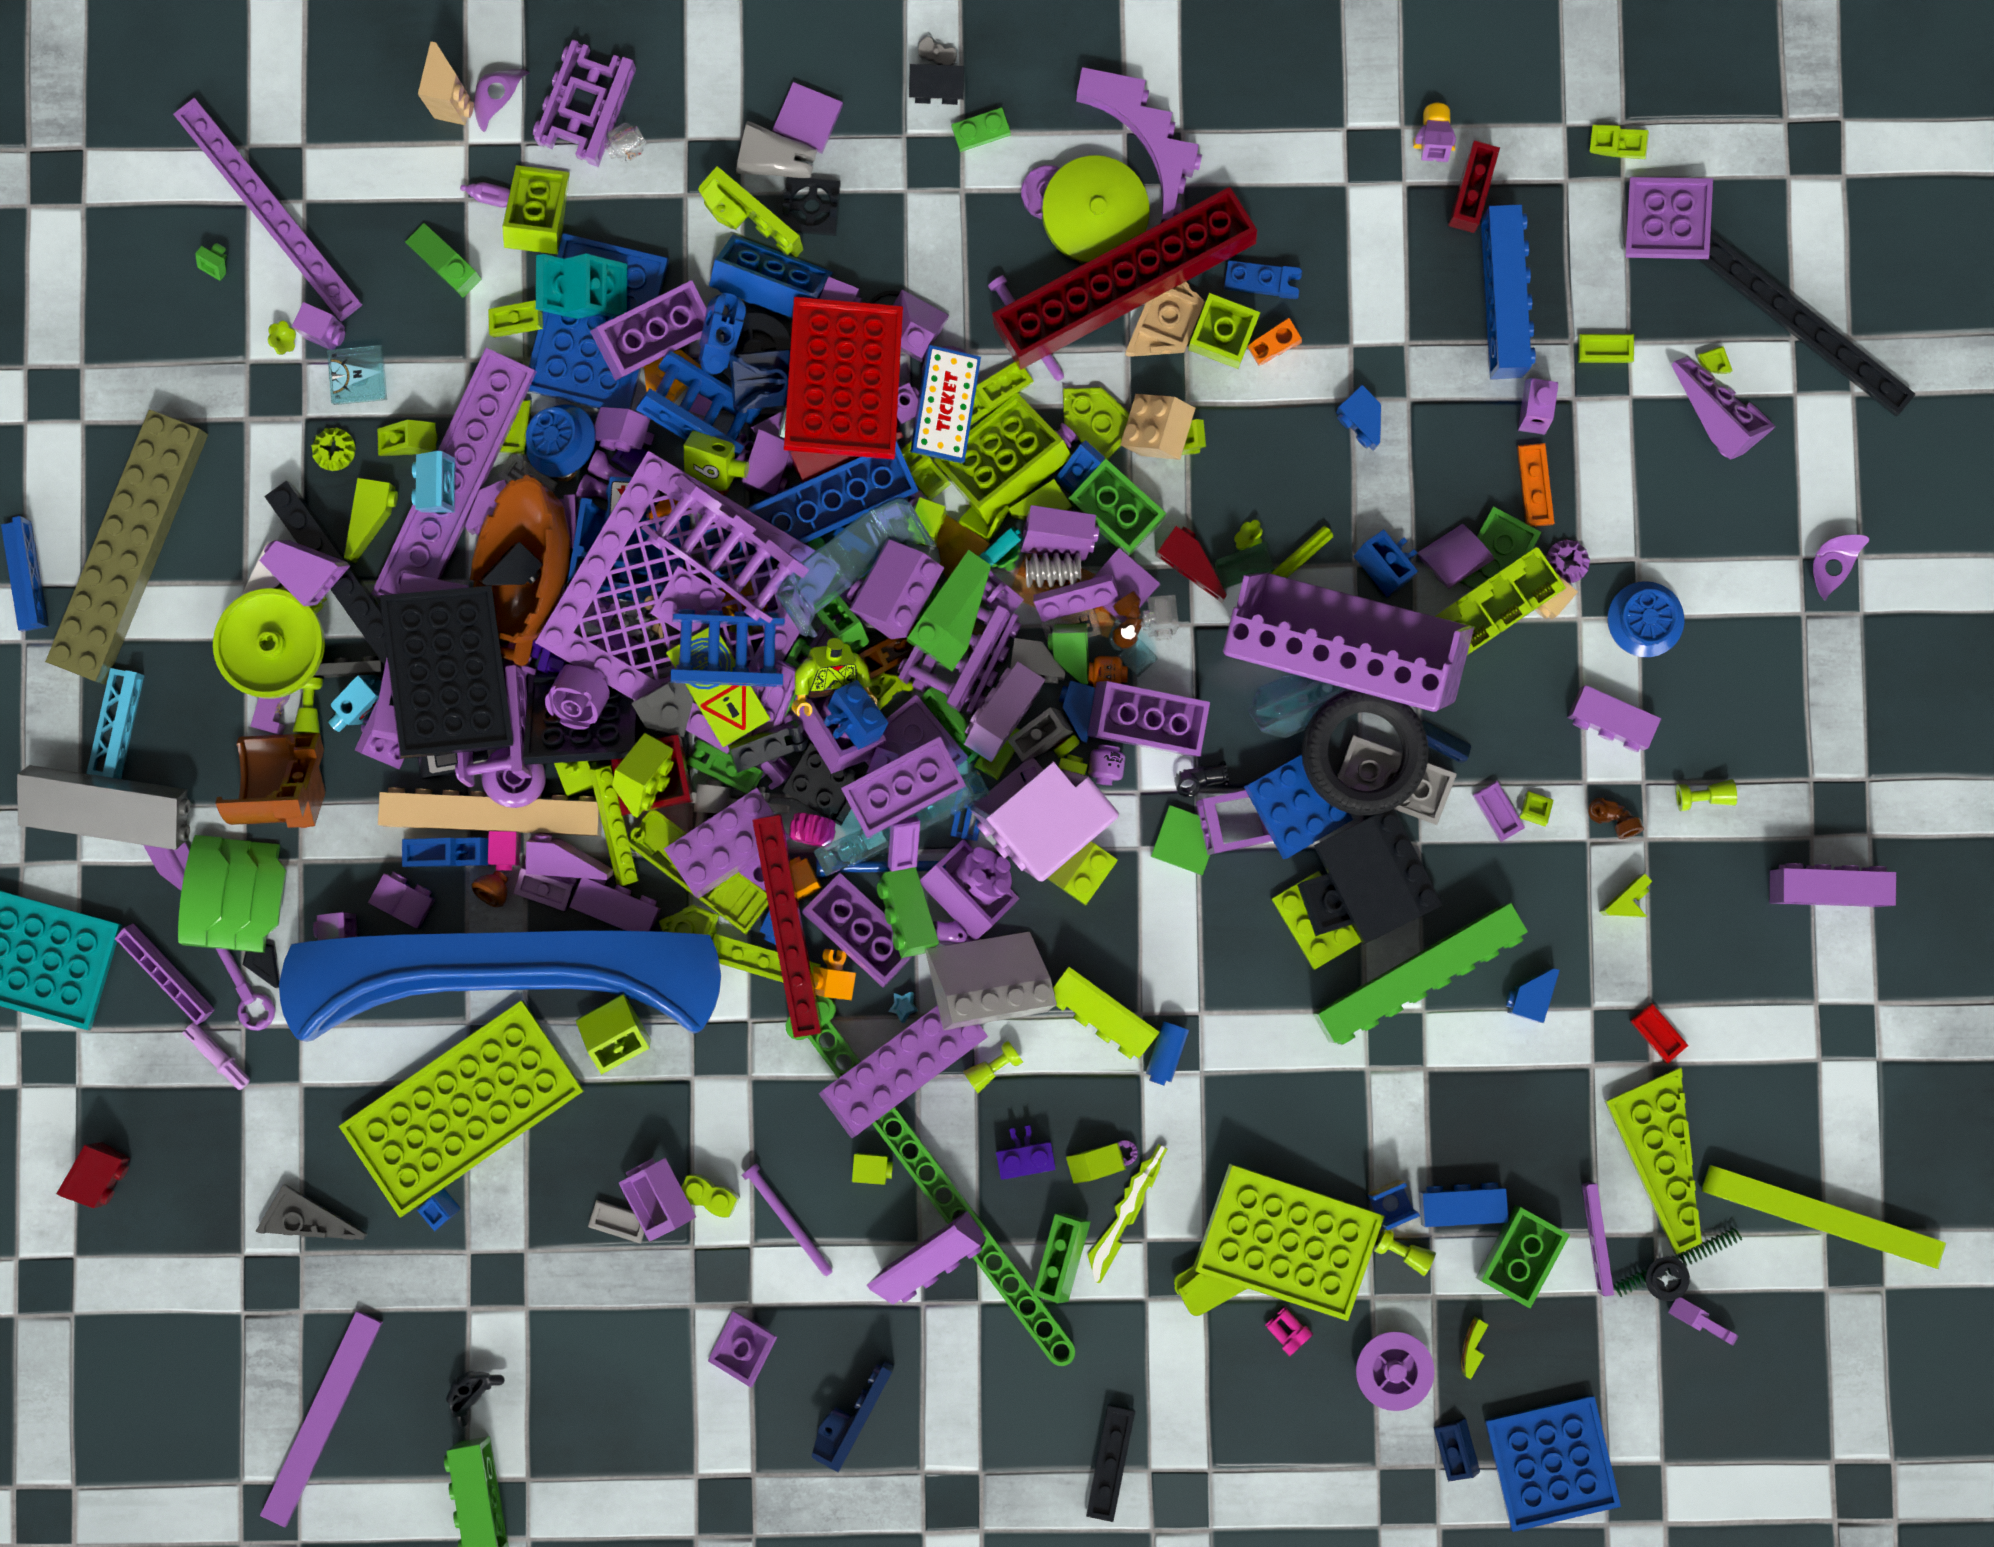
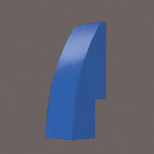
M489 838L402 839V867L491 866L488 864Z

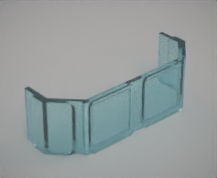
M899 498L863 514L838 533L834 539L801 562L810 569L804 578L793 572L791 576L788 575L785 578L784 583L780 584L776 596L801 635H809L814 638L817 636L811 625L814 615L870 572L887 540L890 539L908 547L918 543L930 546L934 544L912 505L907 500Z

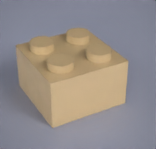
M1135 394L1120 446L1140 456L1180 460L1195 407L1176 397Z

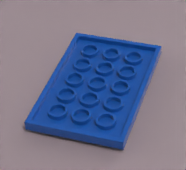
M563 233L557 255L558 258L566 259L582 254H590L627 264V312L660 296L669 263L668 258ZM543 311V329L537 332L529 363V368L534 369L537 373L528 392L598 409L600 407L631 410L641 368L615 381L590 332L594 328L614 319V317L597 314L575 319Z

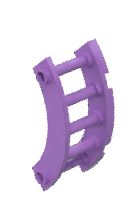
M681 474L675 484L683 489L681 493L683 497L657 532L646 524L642 526V529L650 535L647 540L660 550L665 546L702 572L746 606L744 612L751 618L758 621L761 617L770 623L773 618L762 610L788 575L791 576L794 572L804 578L810 569L786 550L781 549L773 540L722 502L714 499L707 494L708 492ZM699 501L706 506L704 510L706 513L679 548L666 537L689 506ZM721 517L732 525L730 528L732 532L707 566H704L689 554L713 521H718ZM747 536L757 544L755 548L757 551L733 584L730 585L715 574V572L738 541ZM772 555L780 562L777 565L779 569L756 600L752 602L740 592L765 558L769 559Z

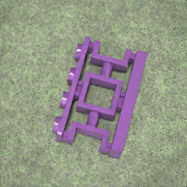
M572 39L570 46H566L563 51L562 67L560 71L557 70L552 80L554 88L551 95H547L542 108L544 113L541 121L537 120L535 123L533 135L539 146L544 147L545 145L552 150L557 137L578 144L579 146L575 153L577 158L580 160L584 159L588 164L599 167L636 67L633 60L625 57L620 59L616 55H613L609 67L587 60L591 51L589 46L581 45L578 41ZM576 62L579 67L589 70L585 81L571 76ZM600 74L614 79L609 94L605 88L596 85ZM576 88L598 95L590 117L568 109ZM557 111L560 116L570 119L566 131L552 126ZM581 123L595 128L590 143L587 138L576 135Z

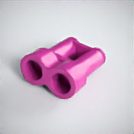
M1283 1307L1277 1313L1279 1316L1274 1321L1273 1318L1269 1320L1265 1326L1283 1345L1282 1349L1287 1355L1291 1356L1313 1335V1332L1307 1326L1303 1327L1290 1311ZM1282 1319L1293 1332L1288 1335L1277 1321Z

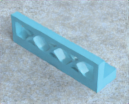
M110 668L87 774L117 779L122 778L144 675L137 672ZM117 675L124 677L120 694L114 687ZM119 701L115 720L113 721L108 713L109 708ZM113 728L109 746L107 747L102 740L103 735L106 731ZM106 755L103 772L96 771L98 759Z

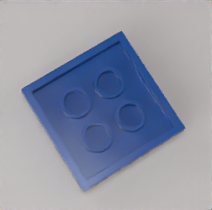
M1302 754L1244 786L1283 859L1289 858L1354 820L1350 813L1333 807L1314 790L1305 773Z

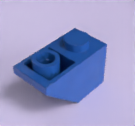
M1362 385L1338 407L1336 413L1339 416L1337 419L1345 428H1351L1357 434L1356 439L1364 448L1370 447L1374 451L1380 444L1381 403Z

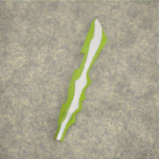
M1161 1144L1157 1145L1148 1160L1141 1163L1140 1172L1131 1177L1130 1187L1125 1188V1198L1115 1206L1118 1218L1088 1254L1096 1283H1101L1122 1246V1243L1118 1242L1121 1234L1127 1225L1134 1223L1144 1202L1146 1190L1148 1187H1153L1161 1168L1160 1163L1168 1150Z

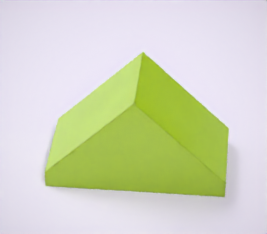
M1118 1142L1066 1157L1073 1183L1093 1181L1126 1169Z

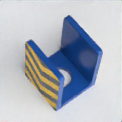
M1400 1179L1367 1193L1374 1211L1384 1215L1381 1227L1386 1230L1420 1217L1419 1212L1412 1208L1404 1190L1407 1187L1406 1182ZM1387 1195H1394L1398 1199L1399 1204L1394 1211H1387L1383 1207V1199Z

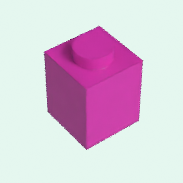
M489 831L488 864L496 865L497 871H512V866H520L521 833Z

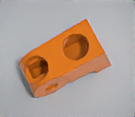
M1288 318L1249 344L1248 349L1258 366L1277 355L1279 356L1287 350L1302 343V338L1290 318Z

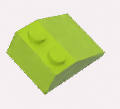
M516 165L502 225L504 248L558 255L563 231L570 172Z

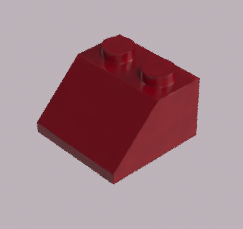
M103 1142L84 1145L56 1194L91 1208L102 1207L103 1204L107 1205L115 1193L112 1189L117 1180L121 1181L129 1169L126 1165L130 1158Z

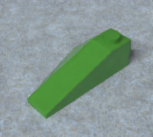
M968 550L906 640L951 672L968 649L991 565Z

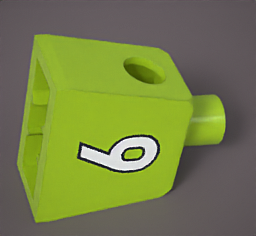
M692 431L684 444L685 473L713 490L725 491L729 488L735 476L747 477L749 462L735 460V446L733 443Z

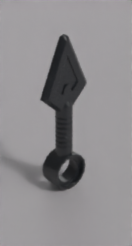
M266 944L265 953L246 951L242 965L274 988H279L280 980L274 945Z

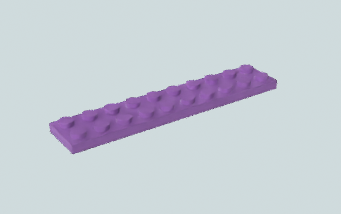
M485 348L438 451H443L455 458V513L420 512L412 505L372 590V595L380 598V595L399 594L403 573L440 580L466 525L477 494L483 488L537 371Z

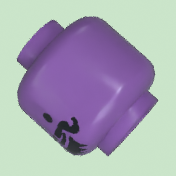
M1098 745V749H1094L1090 753L1088 774L1096 778V784L1112 786L1113 781L1123 778L1126 757L1120 752L1119 747Z

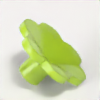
M285 321L271 324L268 328L270 334L267 339L268 344L279 355L293 351L295 348V331L289 328L288 323Z
M1253 520L1251 523L1246 522L1241 526L1240 531L1234 537L1237 549L1242 551L1253 546H1260L1262 543L1260 536L1263 530L1260 528L1261 524L1258 520Z

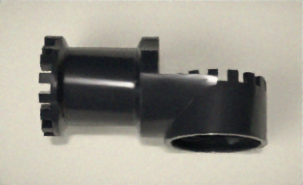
M1221 761L1218 765L1206 767L1198 765V768L1184 769L1183 772L1179 771V774H1176L1174 778L1178 794L1182 797H1192L1198 794L1201 789H1206L1208 785L1220 783L1229 785L1228 773L1225 774V772H1228L1226 762ZM1185 780H1193L1195 782L1191 787L1185 788L1181 786V783Z

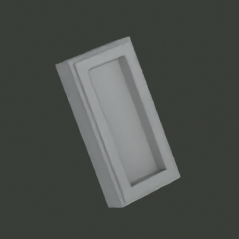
M596 1200L588 1225L589 1228L640 1244L642 1243L645 1233L632 1210Z

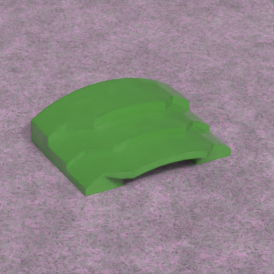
M195 835L189 851L182 884L178 943L185 946L265 953L267 935L279 926L282 895L287 870L278 860L280 845Z

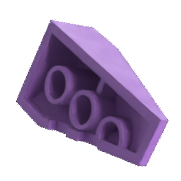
M1688 356L1674 361L1671 365L1707 434L1723 456L1731 460L1743 455L1776 427L1750 402L1745 406L1734 397L1736 392L1730 387L1726 389L1714 383L1715 377Z

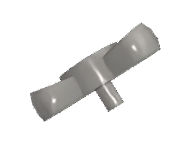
M931 37L924 38L918 45V54L921 58L934 61L937 65H954L956 62V49L953 47L944 49L941 44H935Z

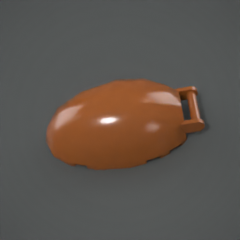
M524 475L523 478L516 481L511 480L496 496L494 501L498 504L493 514L487 515L482 525L472 559L470 580L474 581L473 587L492 586L499 639L516 643L515 650L500 646L501 657L512 660L519 666H524L528 663L533 641L541 633L569 585L568 577L571 559L572 539L563 503L546 485L531 475ZM515 542H520L543 564L539 569L542 573L532 584L527 582L525 585H481L478 582Z

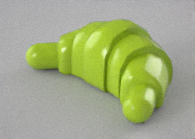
M883 672L870 679L871 686H869V690L875 695L877 707L881 710L897 692L902 690L912 691L913 682L909 681L908 684H905L898 678L899 676Z

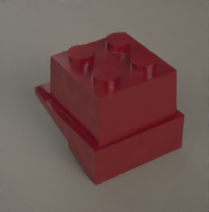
M673 735L656 739L673 749L671 761L674 763L667 776L670 778L667 787L663 792H657L655 801L649 810L693 802L681 736ZM611 759L613 774L623 759ZM618 795L621 816L631 814Z

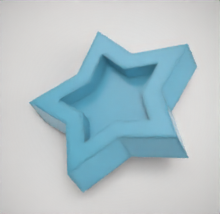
M909 992L903 996L894 993V1004L888 1012L897 1014L901 1023H905L911 1013L918 1011L913 1004L914 993Z

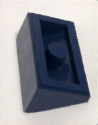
M1426 721L1422 722L1429 747L1459 763L1467 761L1471 750L1470 744Z
M1460 1419L1434 1426L1448 1482L1470 1479L1478 1475L1480 1468L1467 1420Z

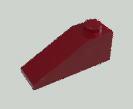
M1175 526L1157 551L1156 557L1222 603L1227 594L1201 545L1194 539L1196 535L1184 526L1182 529Z

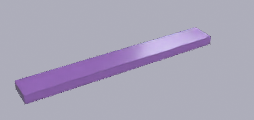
M356 1311L260 1514L261 1517L282 1527L288 1525L380 1330L382 1321L361 1311Z

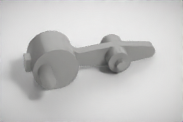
M706 780V785L697 784L696 793L692 792L693 802L691 803H694L693 812L697 813L695 828L707 821L708 814L716 815L739 800L730 798L731 788L722 787L723 782ZM765 787L758 788L773 812L790 813V806L769 803L770 793L765 792Z

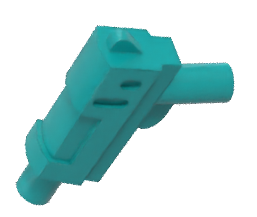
M1011 527L979 557L992 567L1023 539L1021 531Z

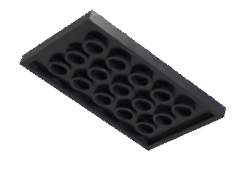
M492 586L380 595L400 759L510 748V746H513Z

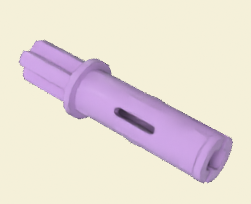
M193 1022L183 1031L182 1034L218 1069V1074L222 1073L238 1090L248 1085L250 1079L234 1063L235 1058H230L199 1025Z

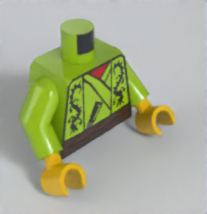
M838 638L829 639L827 646L812 648L808 658L795 671V695H797V699L791 706L793 712L799 716V710L804 706V714L810 716L812 707L806 702V697L811 699L833 696L835 690L856 680L859 681L877 706V699L869 690L871 682L866 663L857 653H852L850 645L844 644Z

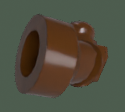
M1132 591L1112 606L1119 616L1127 617L1125 622L1121 623L1113 631V640L1121 648L1132 647L1137 642L1138 634L1142 627L1143 619H1139L1141 616L1139 608L1141 599L1135 591Z
M1596 798L1589 805L1588 813L1593 821L1601 824L1617 820L1614 829L1618 839L1633 837L1644 830L1641 819L1633 816L1628 809L1626 811L1623 810L1625 806H1621L1619 803L1607 801L1605 798Z

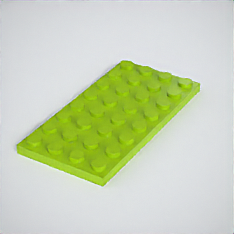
M521 1000L342 1123L339 1128L401 1218L584 1092V1089L525 1002Z

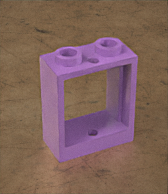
M1246 790L1205 798L1196 802L1207 855L1273 841L1260 818L1264 836L1224 844L1215 804L1248 798Z
M653 1158L627 1171L626 1175L628 1178L619 1182L649 1242L696 1218L666 1158L655 1162Z

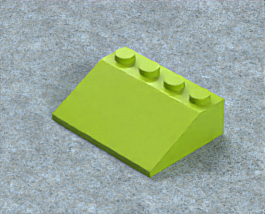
M1016 393L969 431L964 463L935 458L934 462L969 505L989 525L1006 505L1009 507L1013 506L1065 464L1072 455L1063 439Z

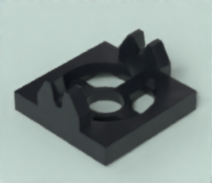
M787 177L786 189L784 190L783 222L796 233L836 236L841 181ZM809 187V195L802 202L792 201L798 191ZM818 188H821L828 194L831 204L821 203L820 199L817 198ZM809 200L818 202L820 206L818 212L815 214L805 212L804 206ZM792 210L802 211L807 217L806 225L801 224L795 219ZM822 212L830 213L825 222L815 225V218Z

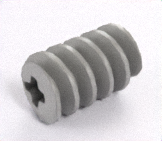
M1036 553L1032 554L1030 561L1026 557V585L1028 588H1031L1033 580H1036L1038 587L1043 586L1044 580H1047L1049 587H1053L1055 580H1058L1060 587H1064L1066 579L1069 580L1070 585L1075 584L1077 579H1080L1081 582L1080 553H1076L1074 560L1071 559L1069 553H1065L1063 561H1061L1058 553H1054L1052 561H1050L1047 553H1043L1041 561H1039Z

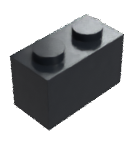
M910 64L909 98H915L916 104H931V99H942L943 105H958V100H964L965 67Z

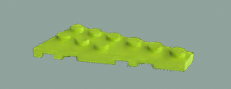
M1681 1067L1604 1101L1671 1248L1676 1255L1702 1243L1699 1213L1696 1207L1695 1180H1693V1161L1689 1126L1686 1120L1685 1093L1683 1092Z

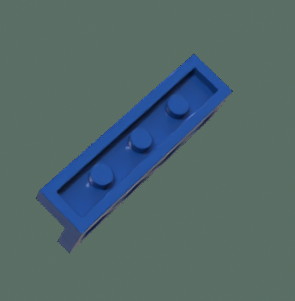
M21 516L12 517L13 522L1 524L18 631L23 632L48 627L32 523Z

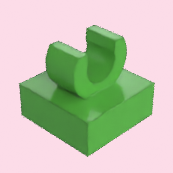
M218 243L211 250L201 246L195 253L197 268L221 281L226 275L225 260L227 255L223 254L226 248Z

